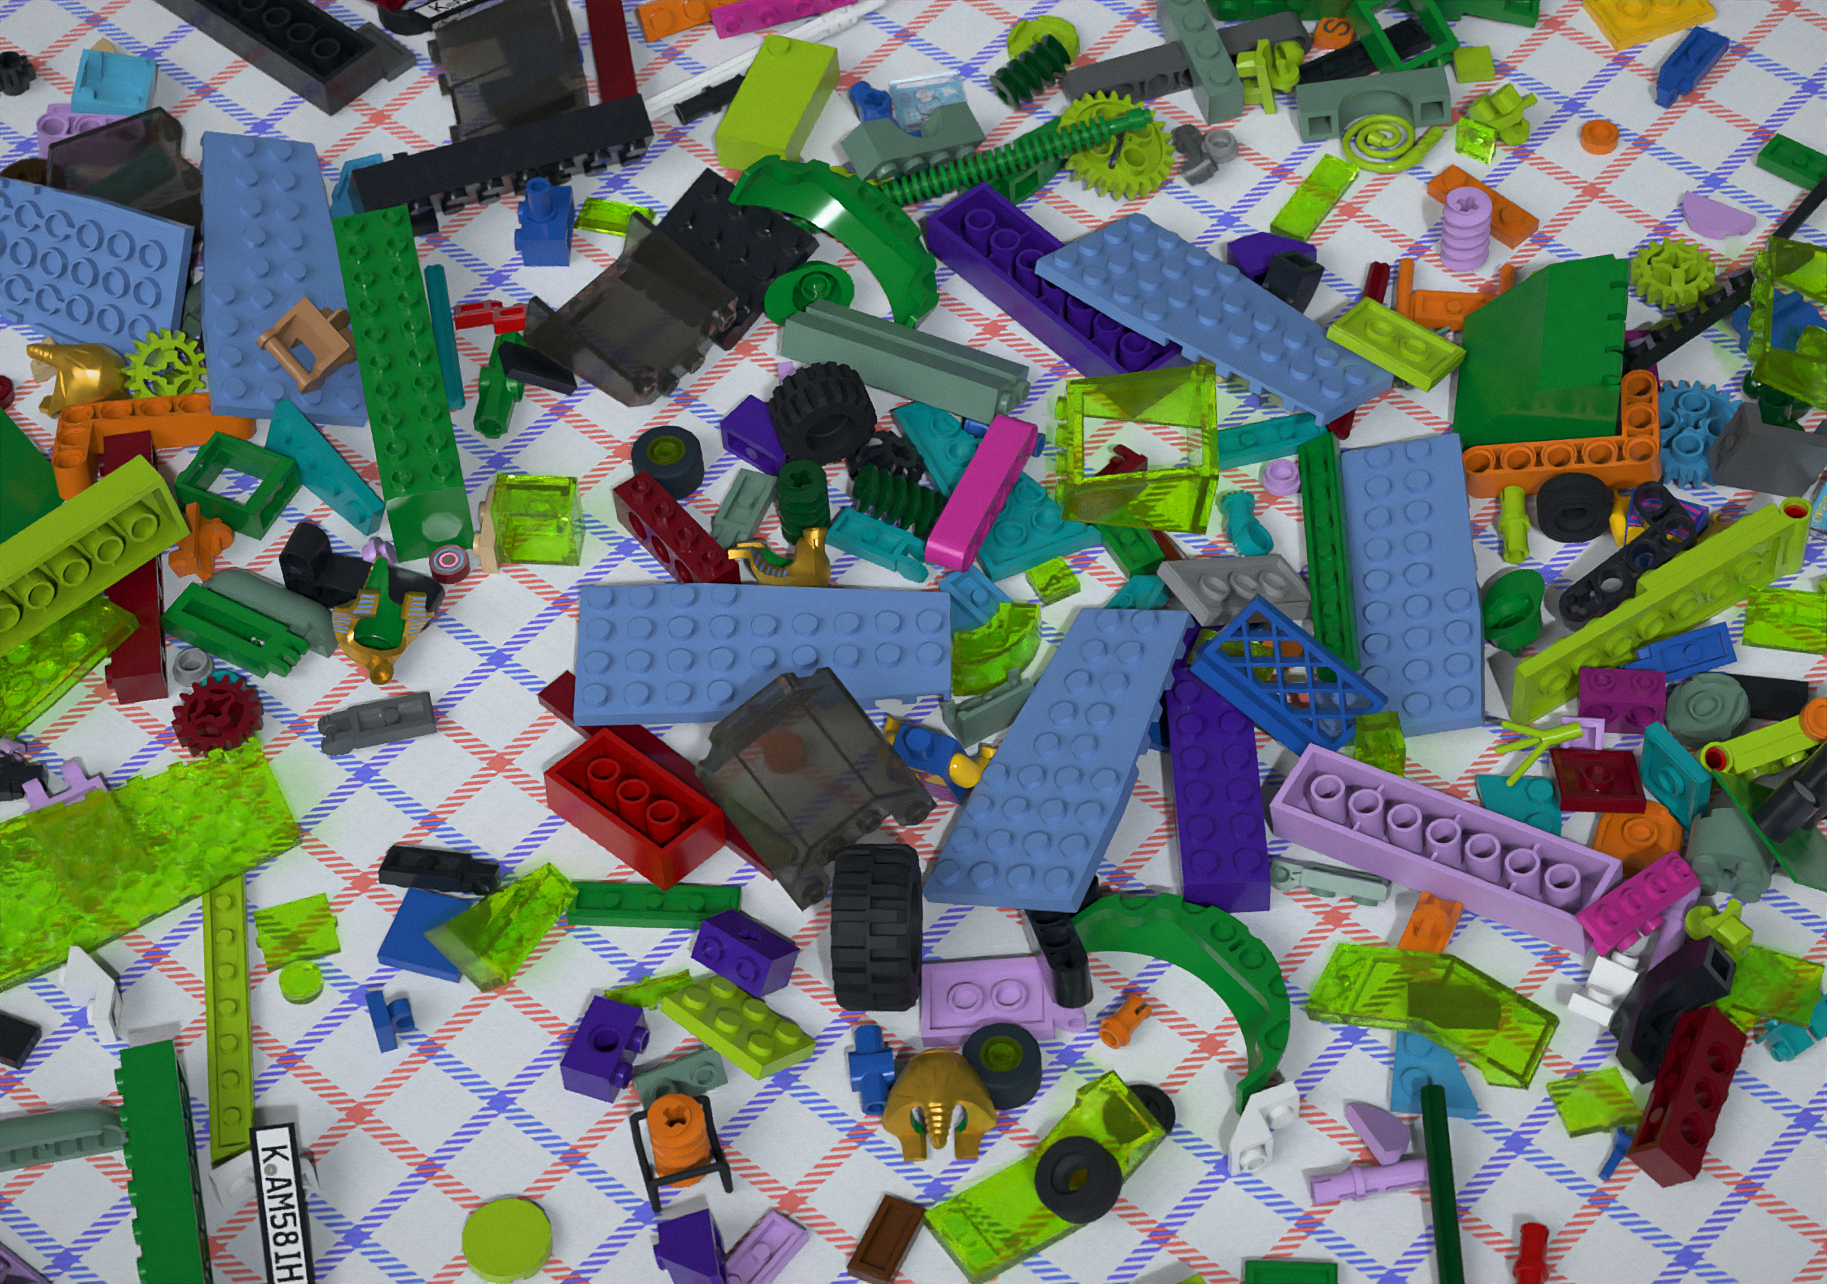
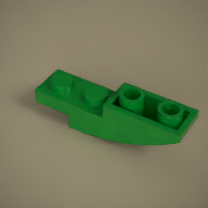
M1403 0L1391 6L1415 12L1409 0ZM1434 0L1445 19L1460 22L1464 12L1534 28L1539 16L1540 0Z
M1062 115L1053 118L1050 122L1029 133L1023 134L1014 141L1019 140L1020 146L1024 147L1022 139L1027 137L1030 144H1033L1032 136L1038 135L1039 141H1043L1041 135L1043 132H1047L1049 139L1052 138L1051 130L1058 127ZM1056 152L1054 153L1055 161L1050 162L1048 155L1044 156L1046 164L1040 165L1039 159L1036 158V167L1031 168L1029 161H1026V170L1022 171L1019 164L1016 165L1018 172L1013 174L1010 167H1007V176H1003L1001 170H997L999 178L993 179L992 174L988 173L990 181L986 183L1016 206L1031 197L1054 178L1069 158L1059 159ZM981 175L979 176L980 183L983 182V178ZM972 178L969 179L971 187L965 188L963 181L961 182V195L977 186Z

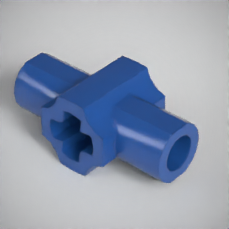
M859 81L850 88L849 97L858 109L861 123L888 117L902 130L893 117L892 98L886 90H876L867 81Z
M874 1024L862 1025L854 1030L855 1051L848 1052L852 1092H860L861 1110L864 1114L870 1116L884 1114L889 1096V1088H892L896 1081L892 1047L884 1048L883 1030L880 1026Z

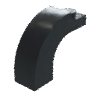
M1296 250L1279 253L1273 256L1261 287L1304 314L1316 292L1325 267Z
M1711 935L1678 949L1654 966L1631 989L1614 1015L1609 1031L1619 1041L1615 1056L1619 1059L1621 1065L1626 1070H1629L1641 1085L1656 1080L1665 1044L1670 1034L1676 1028L1680 1015L1730 995L1737 964Z

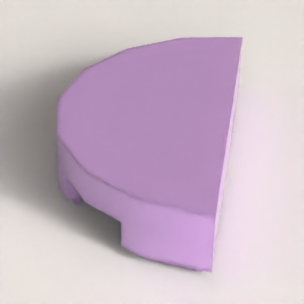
M1687 190L1683 198L1682 213H1684V217L1689 221L1690 229L1703 237L1724 240V236L1736 235L1738 233H1741L1740 236L1746 235L1755 227L1757 217Z
M1348 1104L1345 1114L1346 1118L1380 1164L1383 1166L1397 1163L1400 1155L1407 1152L1411 1139L1408 1127L1396 1116L1383 1109L1366 1104Z

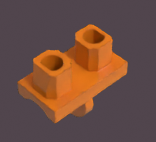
M196 501L186 505V515L184 518L191 534L175 543L179 548H184L169 553L168 565L179 578L195 573L204 583L209 577L214 575L215 556L220 555L221 550H225L233 544V531L228 525L223 524L220 518H213L211 520L205 518L201 514L200 505Z
M1423 890L1395 950V958L1406 961V967L1409 970L1424 975H1431L1432 970L1437 971L1462 916L1464 904L1457 901L1448 902L1441 900L1430 892Z

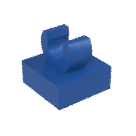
M382 990L366 994L367 1006L381 1053L398 1049L394 1032L403 1033L415 1028L407 998L397 999L386 1006Z

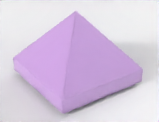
M1562 716L1561 725L1578 721L1583 737L1560 743V749L1603 750L1605 718Z

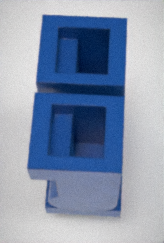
M1773 286L1764 291L1759 297L1757 307L1761 310L1760 312L1756 313L1748 305L1743 304L1733 311L1730 325L1741 335L1738 347L1746 355L1749 353L1753 360L1779 384L1790 388L1792 391H1798L1801 389L1803 379L1809 373L1821 370L1827 371V321L1820 316L1813 305L1803 301L1804 296L1797 290L1785 295Z

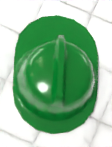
M811 260L801 264L794 271L777 277L771 283L764 296V309L769 319L777 325L785 327L786 319L799 311L806 312V307L819 298L849 307L854 298L855 286L851 276L844 269L821 260Z
M1519 569L1509 572L1499 578L1489 588L1482 605L1484 639L1491 640L1498 649L1508 651L1514 658L1521 657L1525 646L1534 642L1542 633L1543 619L1540 606L1545 591V581L1539 572L1533 569Z

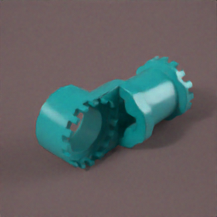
M1240 490L1239 494H1237V491H1234V494L1229 492L1227 496L1224 495L1220 503L1221 512L1227 519L1225 526L1226 537L1233 545H1237L1234 549L1241 551L1238 554L1240 556H1262L1271 552L1274 548V542L1269 532L1255 518L1254 509L1256 506L1254 495L1250 494L1249 491L1244 493V490Z

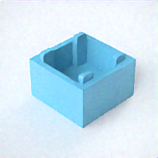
M83 49L71 98V112L136 117L143 123L146 136L155 95L156 59Z

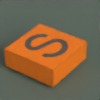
M1322 18L1314 34L1313 45L1337 50L1353 43L1357 34L1348 18Z

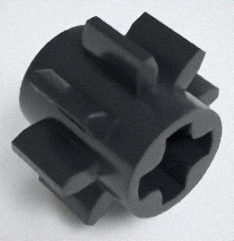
M14 51L0 53V92L2 91L8 96L23 94L29 89L28 80L36 79L33 66L29 64L27 55L20 56Z

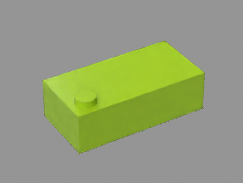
M768 33L715 134L719 166L745 171L766 155H781V160L799 162L800 152L833 89H836L840 81L836 47Z

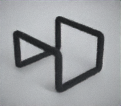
M706 1095L692 1098L699 1104H702L706 1130L716 1163L653 1179L639 1126V1120L647 1119L649 1109L635 1112L630 1116L629 1121L635 1151L650 1204L655 1213L661 1211L658 1187L719 1171L724 1191L728 1194L733 1192L730 1165L724 1160L714 1126L711 1102Z

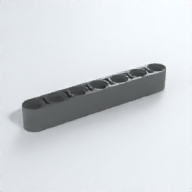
M1291 11L1217 30L1235 69L1238 53L1256 51L1258 40L1269 39L1274 64V46L1276 43L1287 40L1296 41L1301 45L1305 55L1309 53L1313 45L1312 39L1299 16ZM1171 42L1073 69L1063 78L1062 86L1071 104L1075 99L1081 101L1085 93L1094 98L1098 90H1101L1106 98H1109L1112 90L1116 91L1118 99L1122 101L1129 94L1131 96V104H1137L1140 101L1144 102L1192 89L1193 83L1187 61L1177 42Z

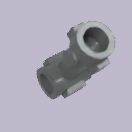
M1184 124L1177 128L1175 131V138L1177 140L1174 142L1175 147L1180 153L1185 151L1188 158L1186 164L1181 167L1182 172L1192 186L1203 183L1213 177L1215 172L1219 171L1218 166L1208 151L1202 154L1198 142L1204 138L1198 128L1192 124Z

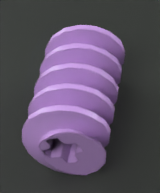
M1470 186L1459 187L1446 195V204L1443 208L1440 260L1446 268L1453 271H1473L1481 267L1487 261L1489 255V236L1491 233L1490 224L1492 222L1491 213L1493 207L1487 193L1479 188Z

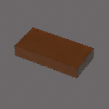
M885 1194L847 1265L848 1275L870 1284H893L927 1220V1209Z

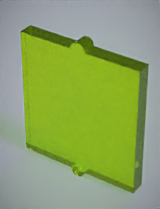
M326 893L253 912L259 935L255 941L257 947L262 948L268 972L341 952L335 930L338 926V921L335 916L331 915Z
M1748 945L1742 969L1736 971L1735 980L1738 983L1731 1008L1808 1029L1815 1003H1820L1822 998L1819 988L1826 965Z
M1617 1067L1587 1074L1579 1072L1577 1076L1546 1083V1090L1570 1139L1601 1131L1609 1133L1613 1128L1639 1123L1642 1114Z

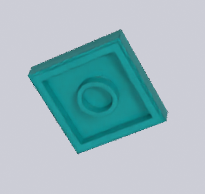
M1658 721L1645 727L1639 770L1642 785L1662 805L1666 806L1669 809V813L1690 833L1693 818L1700 813L1701 819L1707 816L1713 777Z

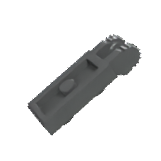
M429 692L348 707V710L335 712L331 715L327 714L317 721L318 731L323 736L326 735L321 741V749L323 754L330 755L331 757L338 754H349L354 748L360 749L437 733Z

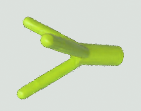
M1507 720L1502 721V728L1532 737L1497 746L1495 748L1497 754L1538 745L1506 780V785L1512 787L1549 746L1583 737L1579 722L1575 721L1547 730H1541Z

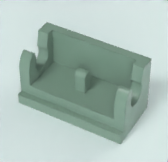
M1017 666L1008 670V682L957 708H955L954 699L944 703L943 723L964 749L1011 726L1031 692L1034 691V684L1028 677L1020 681V673Z

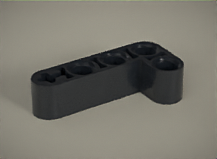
M1646 481L1640 484L1634 491L1633 506L1635 516L1645 531L1561 595L1559 611L1565 627L1570 631L1577 632L1584 628L1593 618H1601L1617 609L1626 599L1634 598L1637 580L1643 573L1650 569H1657L1671 561L1679 552L1683 550L1688 551L1697 546L1696 525L1692 517L1662 483ZM1649 498H1657L1663 502L1661 508L1656 511H1646L1641 507L1645 500ZM1681 528L1689 532V536L1682 542H1673L1667 538L1668 534L1674 529ZM1643 553H1649L1656 557L1655 562L1648 567H1640L1634 563L1637 556ZM1609 578H1616L1623 582L1621 588L1615 592H1606L1601 589V585ZM1594 591L1595 597L1591 599L1590 592ZM1577 605L1579 608L1585 607L1586 613L1580 615L1577 611L1572 613L1571 607Z
M305 522L299 523L295 527L279 555V563L286 588L331 609L357 598L358 591L363 589L371 566H373V563L332 553L327 534L318 526ZM390 567L387 568L389 571L388 595L393 602L403 605L406 592H425L427 595L425 609L434 611V615L436 614L445 597V590L437 581L426 576ZM432 617L421 630L427 629L434 617Z
M1096 875L1077 913L1021 909L1026 938L1055 1003L1063 1008H1080L1090 1003L1094 997L1088 955L1071 918L1101 898L1099 881Z

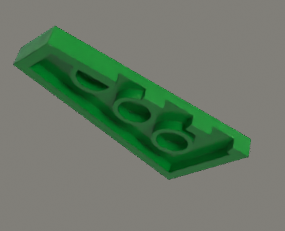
M1205 0L1217 21H1253L1288 11L1296 13L1301 21L1321 20L1322 18H1347L1345 12L1355 1Z

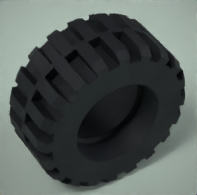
M847 844L837 853L832 882L830 949L832 980H834L833 989L836 1002L847 1011L905 1012L916 1005L922 967L923 894L921 868L919 867L917 850L908 844Z

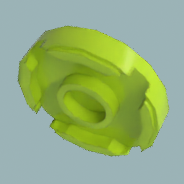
M1041 15L1037 16V20L1028 22L1027 18L1020 21L1010 30L1007 38L1009 59H1018V55L1021 52L1029 51L1032 44L1035 42L1041 43V38L1049 34L1063 45L1069 54L1071 64H1073L1080 52L1079 35L1076 34V29L1070 22L1060 17Z
M516 1198L494 1200L480 1207L467 1220L462 1232V1251L471 1271L484 1281L496 1284H512V1280L522 1277L526 1280L534 1276L547 1263L553 1249L551 1225L544 1212L531 1202Z

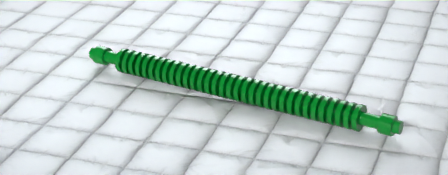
M1141 106L1127 110V115L1105 121L1102 114L1098 115L1100 122L1098 124L1095 123L1094 117L1088 119L1090 123L1088 127H1086L1084 120L1079 121L1081 128L1077 130L1075 123L1070 124L1071 132L1069 133L1066 126L1060 127L1062 135L1058 136L1057 130L1053 129L1051 130L1052 138L1050 139L1047 132L1041 133L1043 141H1039L1038 135L1032 136L1033 144H1030L1028 137L1022 139L1024 147H1021L1019 140L1013 142L1014 150H1011L1008 143L1004 145V153H1002L1000 146L995 147V156L992 155L991 149L985 150V159L982 153L979 152L976 153L977 161L975 162L972 155L966 156L968 164L964 163L963 158L957 159L958 167H955L953 161L947 162L949 170H946L944 163L938 165L940 173H937L933 166L929 168L930 176H927L924 169L919 171L920 179H918L916 172L910 174V182L907 176L904 175L901 176V185L898 179L895 178L891 180L893 186L891 188L888 181L882 182L883 190L880 189L879 184L873 186L886 194L892 203L898 202L899 207L903 208L906 207L904 199H907L909 205L915 204L913 196L917 197L918 202L924 201L923 193H926L928 200L934 198L932 190H935L937 197L943 195L942 187L945 188L947 194L952 193V184H954L956 191L961 190L960 182L962 181L965 188L971 187L969 180L971 178L974 184L977 185L980 184L979 176L981 175L984 182L990 181L988 173L992 174L993 179L999 178L997 170H1001L1003 176L1008 175L1007 167H1010L1012 174L1018 172L1017 164L1020 165L1022 171L1026 170V161H1029L1031 168L1036 167V158L1039 159L1040 165L1046 164L1044 157L1048 155L1050 162L1055 161L1054 153L1056 152L1059 159L1065 158L1063 153L1065 149L1068 156L1074 155L1072 147L1075 146L1078 153L1083 152L1082 144H1086L1087 150L1093 149L1091 141L1094 140L1097 147L1102 146L1101 138L1105 139L1106 145L1112 143L1111 135L1130 129L1132 133L1146 129V124L1153 123L1150 109L1142 110ZM800 217L787 219L810 235H813L811 228H814L816 234L822 233L820 227Z

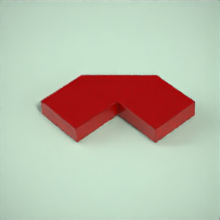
M485 300L455 305L453 307L456 330L494 324L496 335L534 329L531 306L528 304L516 303L513 306L503 308L501 301Z

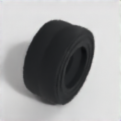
M1566 473L1549 479L1540 487L1536 498L1537 518L1541 531L1548 538L1561 543H1583L1599 537L1609 527V518L1611 517L1610 493L1605 483L1599 478L1586 473Z
M1069 1136L1054 1143L1043 1154L1037 1165L1034 1181L1036 1193L1046 1208L1069 1223L1087 1224L1100 1219L1111 1210L1120 1195L1123 1178L1117 1159L1102 1145L1085 1136ZM1086 1169L1087 1180L1085 1184L1077 1190H1070L1071 1177L1077 1171Z

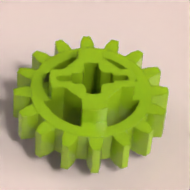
M1664 237L1662 245H1658L1652 240L1649 241L1648 250L1644 248L1638 249L1637 258H1632L1630 284L1636 286L1635 294L1637 296L1647 294V304L1651 305L1659 301L1663 310H1666L1669 304H1674L1676 309L1683 306V303H1694L1698 301V298L1702 299V293L1714 286L1716 264L1709 261L1710 253L1708 251L1698 253V243L1688 247L1685 246L1684 238H1680L1677 244H1672L1668 237Z
M161 327L159 337L154 332L148 330L145 332L147 341L143 343L134 339L132 342L137 349L136 352H125L124 354L131 361V365L121 368V372L131 376V379L124 383V387L129 390H136L132 399L195 394L193 392L195 387L205 388L206 386L199 380V375L207 373L206 367L199 365V362L205 358V353L193 351L198 342L192 338L185 340V333L179 330H175L171 334L169 329ZM175 346L182 351L187 362L178 359V351L175 350ZM167 364L176 368L164 372L163 376L154 373L166 369ZM143 379L152 382V390L155 391V394L147 389Z

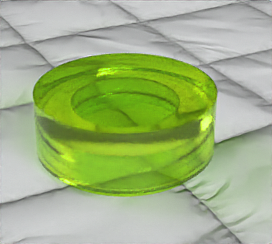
M301 960L288 964L281 971L278 979L284 999L296 1005L313 1002L321 995L324 988L319 967L310 961Z

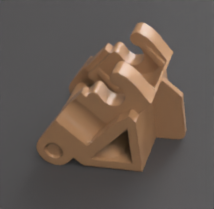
M306 296L275 323L274 327L262 333L256 341L260 349H267L296 381V388L302 395L320 389L326 378L331 376L333 372H336L346 364L354 363L357 359L353 334L346 327L350 321L349 313L343 307L337 309L334 313L329 307L319 310ZM303 343L309 348L316 358L310 373L287 348L292 349Z

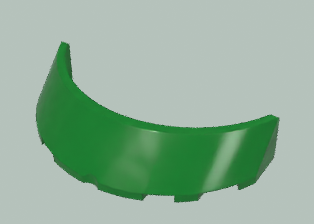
M766 155L743 172L728 200L733 205L761 206L795 215L817 225L839 239L868 266L879 281L890 303L894 323L917 330L936 308L940 293H937L935 276L937 263L933 253H927L919 239L922 232L901 207L892 203L887 195L867 181H861L855 174L847 178L831 171L829 163L816 159L803 163L781 160V155Z
M1161 893L1157 897L1121 899V894L1102 897L1071 918L1086 953L1117 951L1155 957L1185 969L1206 983L1219 995L1234 1015L1244 1037L1247 1050L1248 1076L1236 1085V1112L1242 1116L1250 1096L1261 1092L1276 1071L1286 1049L1290 1030V998L1287 994L1279 964L1260 938L1252 936L1245 924L1215 906L1205 908L1185 902L1184 896L1170 893Z

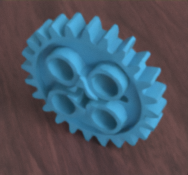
M1679 380L1678 388L1673 389L1667 382L1663 383L1662 392H1658L1661 417L1663 484L1667 485L1672 479H1677L1679 487L1683 489L1687 481H1693L1694 486L1697 489H1701L1702 481L1707 480L1713 487L1717 486V483H1713L1707 451L1742 405L1743 401L1741 399L1729 402L1730 391H1725L1718 395L1715 393V384L1709 386L1707 390H1703L1698 380L1695 381L1692 388H1687L1683 380Z

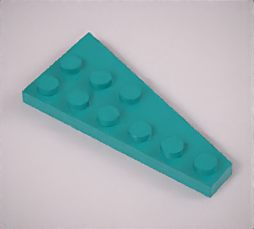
M919 401L893 410V420L902 436H905L906 442L910 445H916L915 452L923 456L924 461L922 465L925 469V474L935 491L942 493V502L946 507L983 439L980 437L975 439L961 428V422L946 410ZM1022 471L976 555V559L986 576L995 583L1100 544L1101 532L1094 526L1090 525L1087 527L1076 518L1075 511L1066 504L1060 506L1047 495V490Z

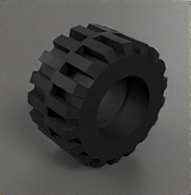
M828 361L823 365L817 362L812 363L811 367L805 369L801 367L795 370L796 373L792 376H786L782 380L783 384L776 386L772 392L774 397L769 399L768 406L770 410L768 412L786 455L790 456L791 460H811L821 467L831 462L836 464L842 462L841 459L847 456L852 457L857 453L856 450L863 446L868 440L867 438L874 435L876 430L874 425L877 424L876 410L859 373L855 369L851 370L850 366L844 363L837 365L834 361Z

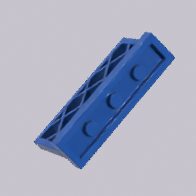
M1259 593L1211 640L1207 638L1197 648L1189 669L1298 757L1302 756L1309 743L1337 752L1388 701V697ZM1258 610L1271 621L1272 630H1249L1248 618ZM1240 626H1242V631H1236ZM1225 641H1243L1245 657H1230L1219 647ZM1251 641H1273L1275 657H1253ZM1281 641L1298 642L1304 647L1305 657H1282ZM1254 667H1276L1278 683H1263L1255 676ZM1283 667H1306L1308 683H1285ZM1313 667H1329L1336 673L1337 683H1315ZM1286 693H1309L1310 708H1294L1287 702ZM1316 693H1338L1340 708H1318ZM1346 693H1361L1371 703L1365 709H1347ZM1319 719H1341L1342 731L1333 739L1320 728Z

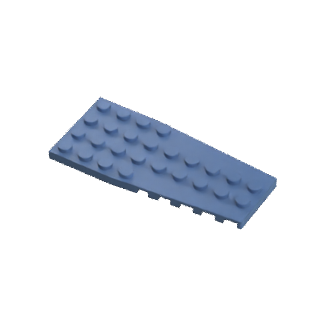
M204 131L200 141L203 158L200 163V175H203V188L200 193V204H203V218L200 223V232L203 235V247L201 250V265L203 266V277L201 279V324L211 415L271 420L275 404L288 398L310 423L364 428L368 415L358 358L354 363L346 364L336 372H333L331 376L326 378L320 389L302 395L296 388V381L267 349L261 350L256 344L259 336L266 330L274 327L275 323L304 296L319 310L329 307L334 313L337 309L343 307L349 313L332 220L314 144ZM349 321L346 327L353 334L351 321ZM304 343L292 349L287 348L310 373L316 358Z
M0 176V313L4 314L3 318L14 323L23 322L33 327V331L46 337L51 336L53 340L62 344L102 343L107 345L125 360L127 366H130L131 361L124 354L125 352H136L137 349L132 342L134 339L143 343L146 342L145 332L148 330L154 332L159 337L161 327L169 329L171 334L175 330H180L194 227L100 197ZM167 364L166 369L154 373L163 376L164 372L170 371L174 367Z
M1135 212L1037 259L1035 273L1122 325L1162 346H1166L1169 340L1183 346L1181 355L1195 363L1200 360L1201 356L1216 363L1215 373L1226 379L1232 377V373L1250 381L1248 390L1259 396L1265 392L1274 393L1283 398L1281 407L1291 413L1297 410L1308 411L1316 415L1314 425L1318 427L1325 426L1391 389L1394 374L1326 338L1327 329L1242 275L1238 268L1225 264L1210 255L1207 250L1194 246L1180 238L1177 233L1168 231L1152 222L1146 215Z
M1459 433L1346 451L1341 454L1361 669L1356 672L1388 697L1387 704L1342 747L1485 726L1484 620L1480 586L1476 575L1478 568L1472 541L1474 534L1469 515L1470 500L1466 489L1465 478H1467L1462 455L1463 443ZM1318 677L1317 683H1323ZM1337 679L1329 683H1337ZM1317 693V707L1340 708L1339 694ZM1346 693L1347 709H1365L1371 703L1361 693ZM1319 719L1320 728L1333 739L1342 731L1341 719Z
M717 583L581 586L573 711L575 726L705 723L753 718V711L774 709L775 716L793 715V708L818 706V712L834 711V704L860 702L861 708L876 707L875 700L902 698L903 705L917 703V696L943 694L944 701L950 700L952 697L951 598L948 592Z
M1083 608L1080 610L1034 687V691L1031 692L988 767L983 771L981 781L970 794L922 890L928 902L1078 912L1126 810L1140 772L1136 762L1139 755L1147 754L1151 743L1148 730L1152 722H1159L1163 711L1159 701L1164 690H1171L1175 679L1171 669L1175 659H1182L1186 650L1183 642L1187 628H1194L1195 626L1189 611Z

